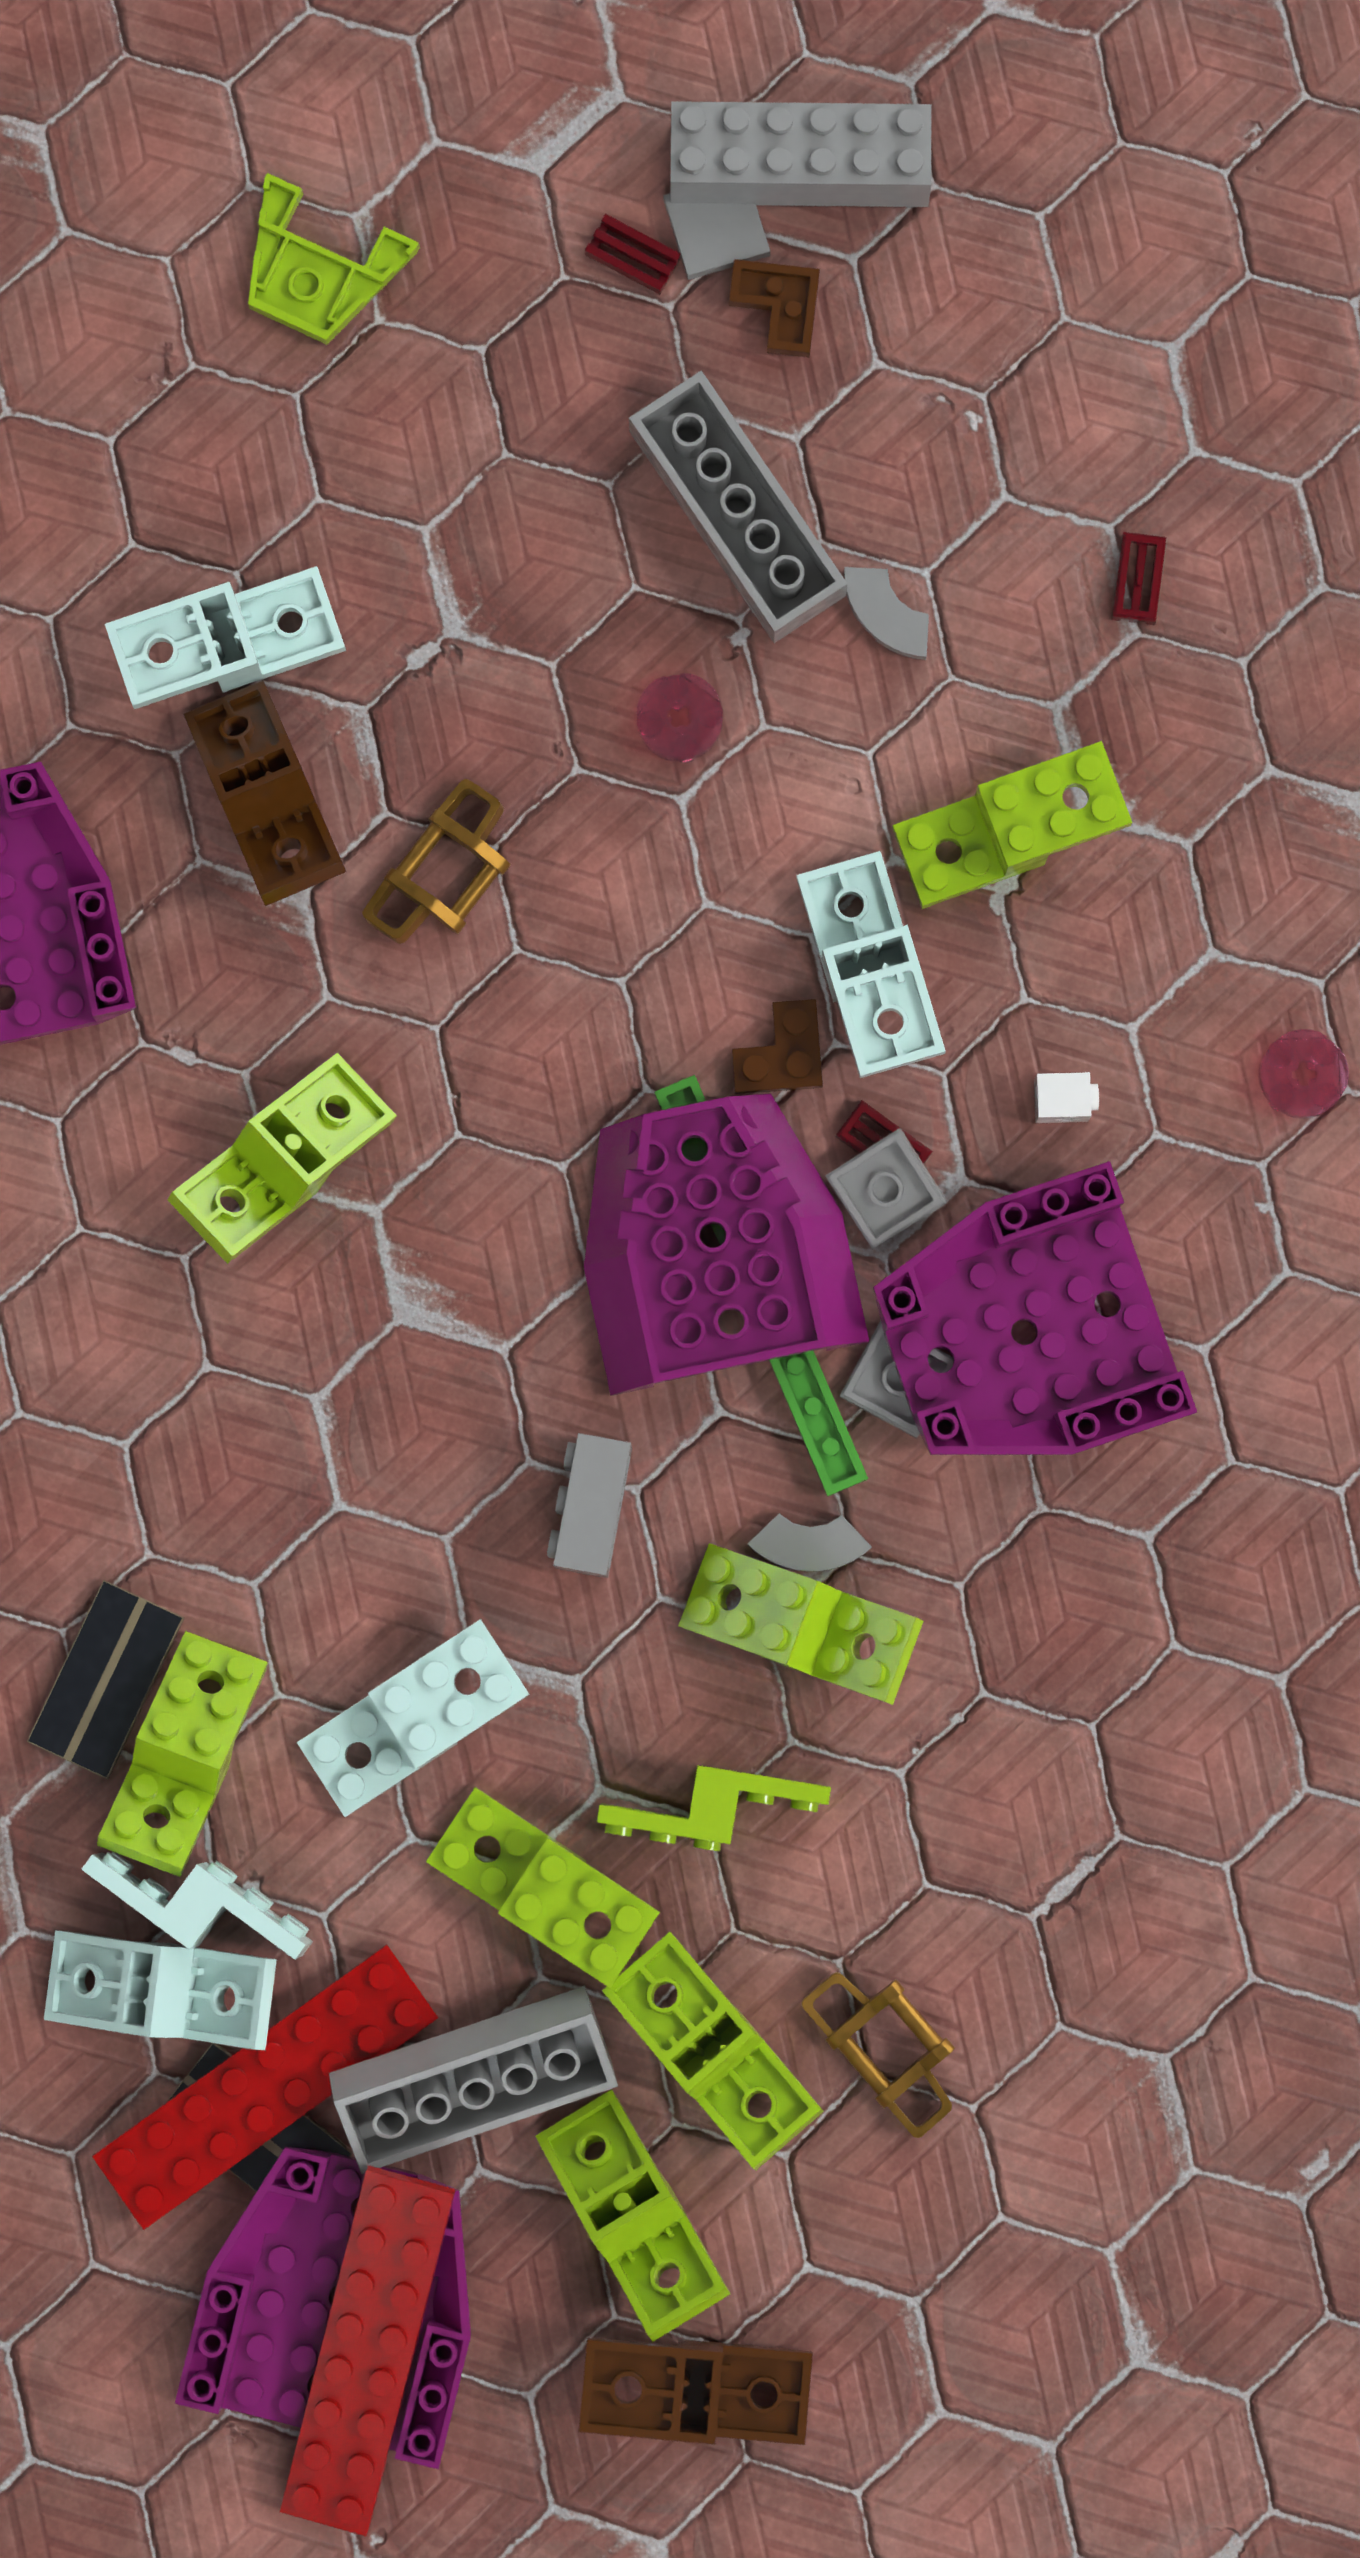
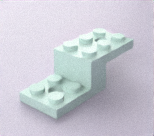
M317 566L234 594L229 581L105 624L134 710L217 681L224 693L346 651ZM287 612H296L303 618L302 626L294 633L283 632L278 627L280 617ZM158 642H167L173 647L172 657L165 663H155L149 658L151 647Z
M881 851L797 875L796 879L832 1000L838 1003L859 1077H867L945 1054V1047L909 927L902 924ZM846 895H855L863 902V911L856 917L844 916L838 908L839 900ZM894 1011L901 1016L903 1027L898 1033L889 1035L879 1029L877 1019L883 1012Z
M480 1619L368 1692L367 1697L298 1741L297 1744L344 1817H347L457 1745L458 1741L530 1694ZM465 1668L475 1670L481 1679L479 1689L470 1695L460 1693L455 1686L456 1675ZM356 1742L366 1744L371 1751V1760L364 1768H354L346 1759L348 1748Z
M118 1853L92 1854L82 1867L84 1872L189 1950L201 1945L226 1909L293 1959L303 1956L313 1942L305 1936L309 1931L307 1926L290 1914L284 1915L282 1918L270 1910L273 1902L267 1896L253 1887L246 1891L234 1883L238 1876L219 1861L211 1862V1864L207 1862L197 1864L170 1901L166 1899L170 1894L168 1890L151 1878L143 1879L142 1881L130 1873L134 1865Z
M55 1930L44 2020L145 2037L186 2038L253 2050H265L277 1959L198 1947L189 1950L184 1945L172 1943L136 1942ZM91 1969L95 1976V1985L89 1992L85 1986V1977ZM229 1987L232 1988L235 1994V2003L230 2010L224 2004V1995Z

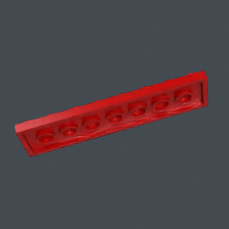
M386 1944L270 2027L267 2033L265 2050L239 2049L94 2153L92 2158L144 2231L332 2095L330 2072L392 2052L437 2020L438 2016Z
M370 2165L367 2167L280 2508L281 2513L367 2536L456 2189Z

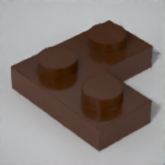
M734 259L729 306L771 311L767 353L810 358L820 269Z
M816 999L772 1002L775 1046L732 1049L735 1094L823 1088Z

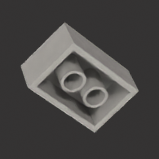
M578 1433L576 1443L568 1442L563 1468H565V1471H570L571 1474L568 1487H559L555 1508L556 1514L563 1515L560 1531L551 1530L547 1556L554 1559L553 1566L556 1569L603 1578L609 1577L632 1453L630 1442Z

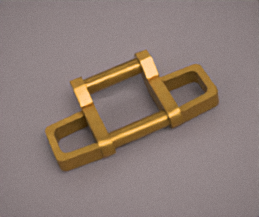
M463 779L442 805L435 809L429 817L430 825L396 869L391 868L385 875L384 881L362 911L366 921L398 944L406 942L430 914L447 928L459 934L466 925L464 919L497 875H504L511 865L504 857L485 843L504 812L500 801L471 780ZM470 794L475 795L490 805L489 811L474 834L450 818L451 814L465 797ZM444 834L468 849L485 863L450 909L410 880ZM394 889L419 905L408 919L396 929L391 928L377 918L378 912Z
M835 1972L831 1974L802 2000L803 2009L826 2034L827 2038L825 2041L833 2050L838 2048L876 2092L877 2096L875 2099L882 2108L888 2107L914 2138L922 2137L952 2110L951 2101L930 2070L946 2058L955 2047L947 2038L942 2040L904 1996L903 1991L905 1989L897 1979L869 1999L841 1973ZM840 1984L858 1999L863 2006L833 2031L814 2009L813 2003L832 1985ZM888 2005L928 2050L892 2082L885 2077L851 2037ZM924 2075L939 2097L941 2106L925 2122L917 2126L907 2118L895 2104L894 2100Z

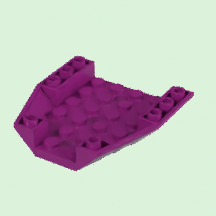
M41 761L0 770V988H12L16 994L13 1006L6 1010H0V1045L98 1025L136 1009L111 880Z
M772 1094L728 1096L642 1114L600 1129L584 1271L610 1396L654 1387L653 1384L824 1348L828 1351L869 1342L842 1212ZM693 1137L702 1139L708 1148L706 1156L696 1162L687 1160L681 1151L683 1143ZM711 1223L720 1225L726 1233L724 1243L716 1248L707 1247L700 1240L702 1228ZM726 1310H736L743 1316L744 1326L736 1334H726L719 1328V1316Z
M1110 1161L985 1202L873 1287L886 1342L905 1392L910 1412L930 1455H1073L1197 1413L1183 1370L1178 1372L1123 1217L1120 1207L1124 1204V1200ZM1110 1293L1116 1297L1119 1308L1114 1316L1104 1317L1096 1311L1094 1303L1097 1295ZM1024 1320L1034 1326L1036 1337L1031 1344L1021 1345L1013 1339L1011 1329L1015 1322ZM942 1348L951 1354L953 1366L949 1371L938 1373L931 1369L928 1363V1356L933 1349Z
M284 2148L207 2270L174 2404L214 2414H219L221 2409L224 2408L301 2428L311 2390L309 2378L316 2370L333 2303L330 2292L338 2283L355 2216L352 2211V2202L360 2196L365 2173L361 2174L355 2157L328 2151ZM392 2166L381 2167L384 2170L453 2188L416 2172ZM458 2189L455 2192L390 2450L396 2451L394 2459L438 2470L471 2339L460 2190Z

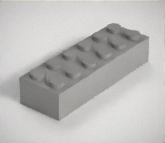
M671 101L670 203L929 207L931 192V104Z
M702 370L629 417V431L773 643H776L846 597L847 582Z
M585 1986L329 2073L333 2102L361 2174L366 2172L369 2165L381 2168L618 2087L611 2057Z

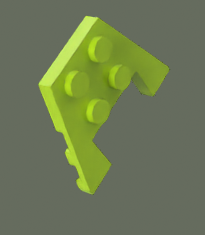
M267 173L264 178L263 201L259 215L257 247L254 254L248 299L249 309L328 345L418 253L420 249L419 242L383 227L366 264L362 266L287 231L286 229L303 196V190Z

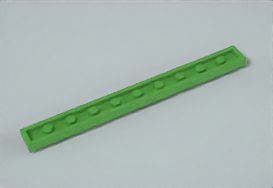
M695 1075L654 1092L661 1110L706 1101ZM693 1137L683 1143L681 1151L687 1160L696 1162L706 1156L708 1148L702 1139ZM711 1223L710 1225L719 1246H721L726 1239L725 1230L720 1225ZM814 1351L769 1360L827 1497L868 1480V1476Z

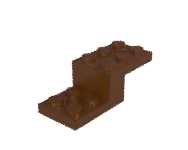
M264 680L183 714L265 906L346 872ZM247 727L242 734L229 736L233 730ZM300 849V851L291 858H281L282 855L288 850Z
M587 2337L579 2432L715 2445L716 2437L805 2445L813 2352L678 2339V2346ZM626 2376L636 2378L642 2387L640 2396L633 2401L620 2399L615 2392V2385L619 2379ZM769 2382L775 2387L777 2397L771 2405L759 2406L753 2402L750 2394L755 2384Z

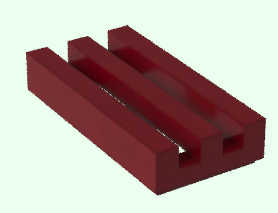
M607 214L603 216L600 227L596 229L591 243H588L585 249L586 256L661 295L681 259V253ZM610 230L611 232L625 238L626 240L642 247L643 249L668 261V263L665 265L662 262L648 256L647 254L633 248L632 246L616 239L615 237L607 234L608 231ZM603 243L661 274L659 279L599 249L600 245Z
M1123 532L1112 620L1120 621L1125 619L1132 623L1141 621L1146 622L1148 625H1155L1167 537ZM1131 543L1138 544L1131 608L1123 609ZM1150 545L1156 546L1147 612L1139 610L1147 546Z
M861 1100L835 1137L860 1154L869 1147L849 1134L852 1128L874 1144L883 1139V1137L858 1120L862 1114L890 1134L900 1127ZM902 1129L924 1164L933 1151Z

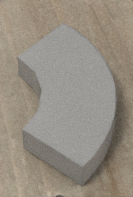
M844 567V579L847 582L846 595L857 621L885 648L906 657L926 660L929 614L912 610L897 598L890 586L888 569Z
M779 1513L747 1543L757 1554L778 1566L806 1572L826 1571L842 1567L855 1561L872 1548L842 1515L828 1524L808 1527L794 1524Z

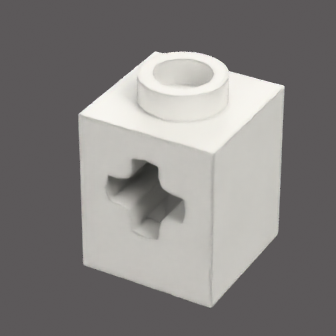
M1090 1072L1036 1075L1034 1079L1035 1123L1088 1122L1092 1116L1091 1110L1099 1109L1098 1084H1090Z

